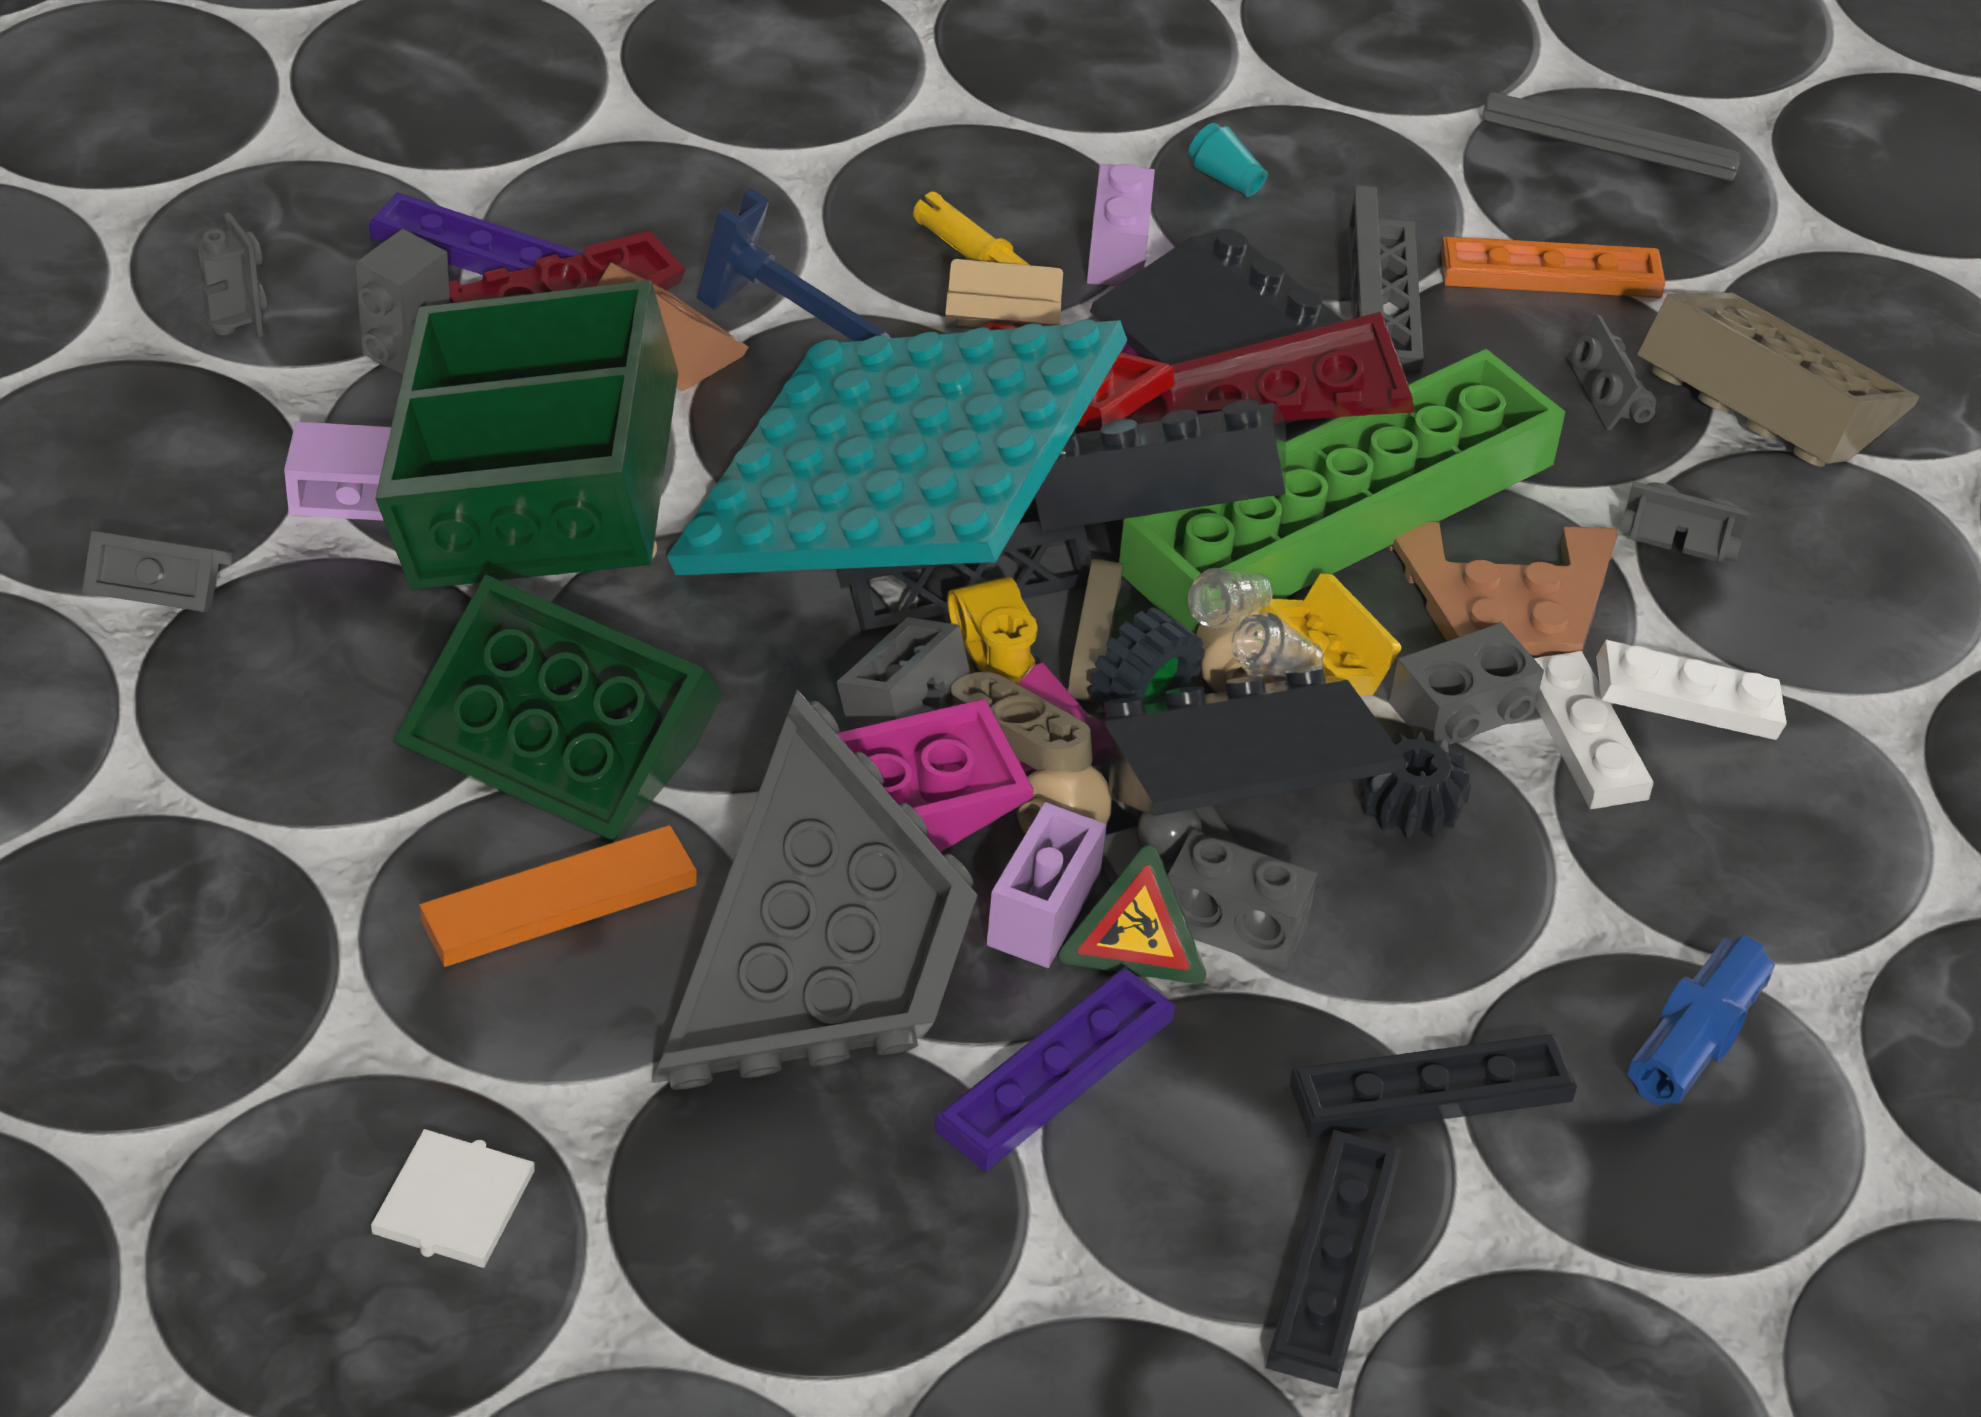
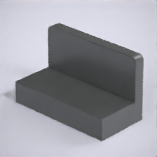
M91 531L82 593L211 613L218 565H231L233 553Z

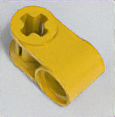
M1006 576L950 590L947 603L951 624L960 625L964 646L978 671L999 674L1018 685L1036 665L1030 651L1031 645L1036 640L1038 627L1036 619L1031 615L1022 600L1016 582L1012 577Z

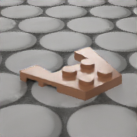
M1427 522L1396 537L1394 544L1388 546L1390 551L1395 550L1406 566L1404 575L1408 582L1417 583L1427 599L1426 610L1446 641L1502 622L1533 658L1578 651L1583 653L1597 601L1614 553L1618 533L1616 528L1563 526L1560 547L1564 566H1554L1547 562H1534L1530 565L1494 564L1487 560H1474L1470 563L1448 562L1445 560L1439 522Z

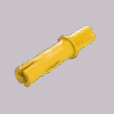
M932 191L925 195L927 202L934 206L933 208L921 199L915 205L913 211L915 221L920 225H924L968 260L1030 265L1013 252V246L1009 241L1003 238L995 239L945 201L937 192Z

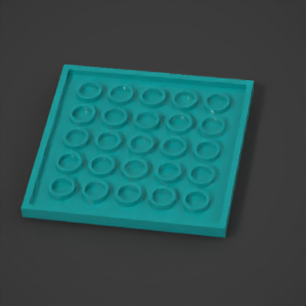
M1084 319L1067 325L1042 326L1033 323L1016 329L990 331L988 328H976L965 333L939 335L936 332H925L915 337L888 339L886 336H875L864 341L838 342L837 340H825L814 344L667 555L675 575L996 562L1126 344L1127 337L1121 321L1095 322L1094 320Z

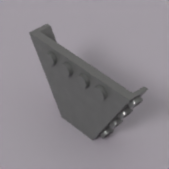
M798 689L782 727L652 1083L670 1080L671 1089L695 1088L711 1083L713 1081L712 1073L739 1069L740 1077L742 1078L760 1077L780 1071L782 1069V1061L808 1057L810 1066H825L849 1059L851 1057L849 1050L876 1046L877 1054L879 1055L901 1053L916 1048L918 1046L917 1039L923 1038L935 1022L977 898V894L971 888L973 886L972 877L956 857L951 854L943 856L926 837L928 829L921 816L907 803L902 802L898 805L882 787L883 777L873 761L860 751L854 754L837 735L839 733L838 725L830 712L817 701L809 703Z

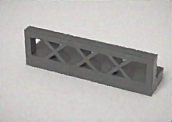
M1355 185L1348 225L1352 319L1382 312L1390 336L1409 349V351L1396 350L1403 371L1421 372L1424 356L1415 221L1379 218L1377 187ZM1380 238L1402 240V243L1389 250L1380 244ZM1389 268L1402 278L1391 284L1382 278L1381 271ZM1390 302L1404 313L1392 318L1384 312L1383 305Z

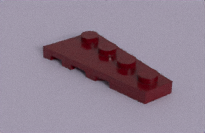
M648 230L586 246L583 254L569 258H559L555 254L536 259L534 267L508 273L506 267L483 273L482 280L460 285L458 280L450 281V304L596 287L610 263L647 281L651 280L653 284L665 290H669L681 283L686 269L656 236Z
M1382 312L1171 365L1174 369L1175 385L1160 394L1166 415L1179 410H1194L1198 415L1222 411L1226 405L1241 400H1254L1259 405L1274 403L1284 414L1285 421L1414 413L1413 396Z

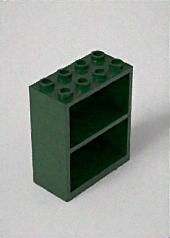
M651 280L418 308L375 497L410 590L481 583L485 574L501 581L651 565L679 373Z

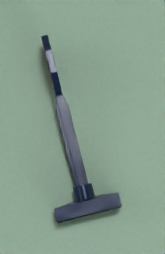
M751 188L744 193L739 216L726 208L718 213L697 295L698 300L715 310L745 287L748 280L754 284L762 282L853 341H864L875 336H886L888 339L893 338L882 329L776 263L773 254L757 245L769 199Z

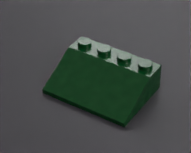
M485 574L393 742L406 750L614 843L621 840L694 751L722 699L723 693L705 668Z

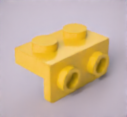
M1320 574L1304 600L1263 598L1256 609L1272 627L1281 655L1288 657L1298 668L1324 666L1325 674L1347 679L1359 696L1374 695L1401 651L1400 643L1332 574Z

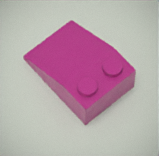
M986 699L837 733L854 754L860 751L873 761L883 777L882 787L898 805L902 802L907 803L921 816L928 829L926 837L939 852L944 851L1033 798V787Z

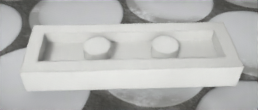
M1605 640L1596 656L1602 701L1777 740L1787 724L1779 679L1610 640Z
M1582 651L1534 658L1544 669L1536 708L1588 807L1596 809L1649 800L1654 782L1610 702L1601 700L1600 684Z

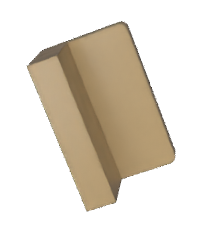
M954 259L951 262L945 327L973 330L980 328L989 321L1019 328L1033 323L1042 326L1060 325L1063 271L1060 268Z

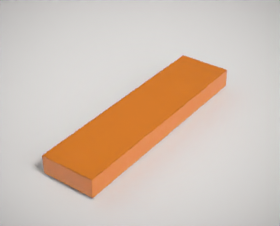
M1447 236L1443 237L1440 250L1445 286L1662 298L1665 287L1660 253L1657 248Z
M671 825L419 904L420 921L443 966L447 967L697 886V870Z

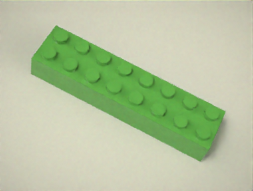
M1484 349L1409 384L1413 396L1414 413L1338 417L1287 441L1286 494L1124 519L1119 562L1123 563L1122 576L1159 610L1161 609L1196 634L1199 625L1205 618L1221 608L1238 605L1256 610L1263 598L1283 599L1315 583L1318 576L1322 573L1333 574L1394 544L1396 537L1427 522H1439L1553 466L1565 411L1489 350Z

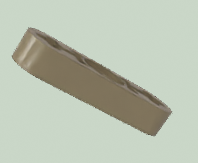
M1092 559L1068 692L1075 700L1094 702L1089 692L1094 687L1090 684L1091 674L1100 670L1095 666L1099 655L1106 656L1109 651L1105 645L1112 637L1123 563Z
M971 673L960 677L952 684L953 706L986 699L1015 756L1036 770L1049 769L1053 771L1082 772L1091 765L1093 756L1090 728L1080 719L996 673Z

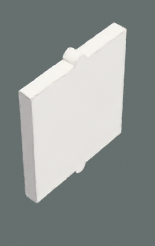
M424 1129L371 1224L372 1234L420 1248L421 1254L425 1257H430L437 1253L484 1268L534 1173V1162L486 1148V1143L483 1140L469 1143Z

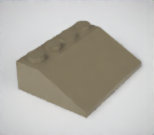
M1734 293L1667 294L1637 354L1654 364L1651 371L1659 378L1675 385H1682L1683 381L1700 390L1698 399L1706 405L1723 412H1729L1730 408L1748 418L1745 425L1750 430L1770 439H1776L1777 436L1784 438L1796 445L1793 450L1796 456L1819 467H1824L1826 463L1849 461L1911 410L1920 397Z

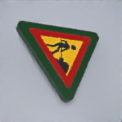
M1146 844L1139 850L1059 951L1061 962L1068 965L1119 972L1125 967L1135 975L1192 984H1200L1206 978V969L1158 849L1151 844Z

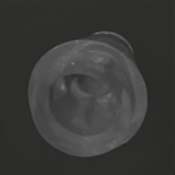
M1211 568L1201 573L1192 584L1188 594L1189 609L1199 623L1212 630L1224 631L1266 608L1272 599V586L1265 576L1258 573Z
M1261 613L1244 618L1233 633L1231 642L1233 656L1242 668L1250 674L1286 677V671L1293 668L1322 666L1323 652L1320 646L1272 613Z

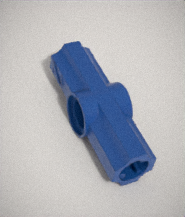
M1745 935L1738 939L1724 938L1693 980L1684 977L1677 984L1661 1012L1657 1028L1646 1039L1638 1053L1634 1055L1627 1076L1635 1083L1641 1097L1658 1106L1670 1102L1680 1104L1710 1061L1714 1060L1719 1063L1723 1060L1744 1024L1748 1009L1756 1002L1757 997L1767 987L1771 979L1775 964L1766 955L1764 945Z

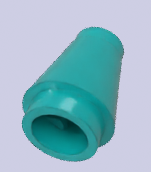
M1210 123L1200 130L1189 146L1188 156L1194 161V168L1243 193L1246 197L1256 194L1268 177V172L1261 167L1260 163L1229 126L1220 127L1216 123Z

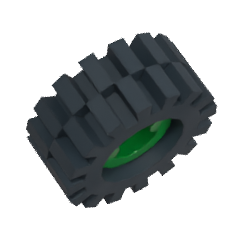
M1150 608L1147 614L1141 611L1134 615L1133 625L1126 621L1119 628L1120 637L1117 640L1111 637L1105 645L1109 651L1106 656L1099 655L1095 666L1100 670L1091 674L1090 684L1094 687L1089 692L1094 702L1103 709H1105L1104 702L1127 697H1142L1143 705L1165 702L1166 691L1193 687L1194 684L1190 682L1192 676L1199 675L1202 665L1198 661L1204 658L1205 650L1201 648L1204 643L1196 634L1161 609Z

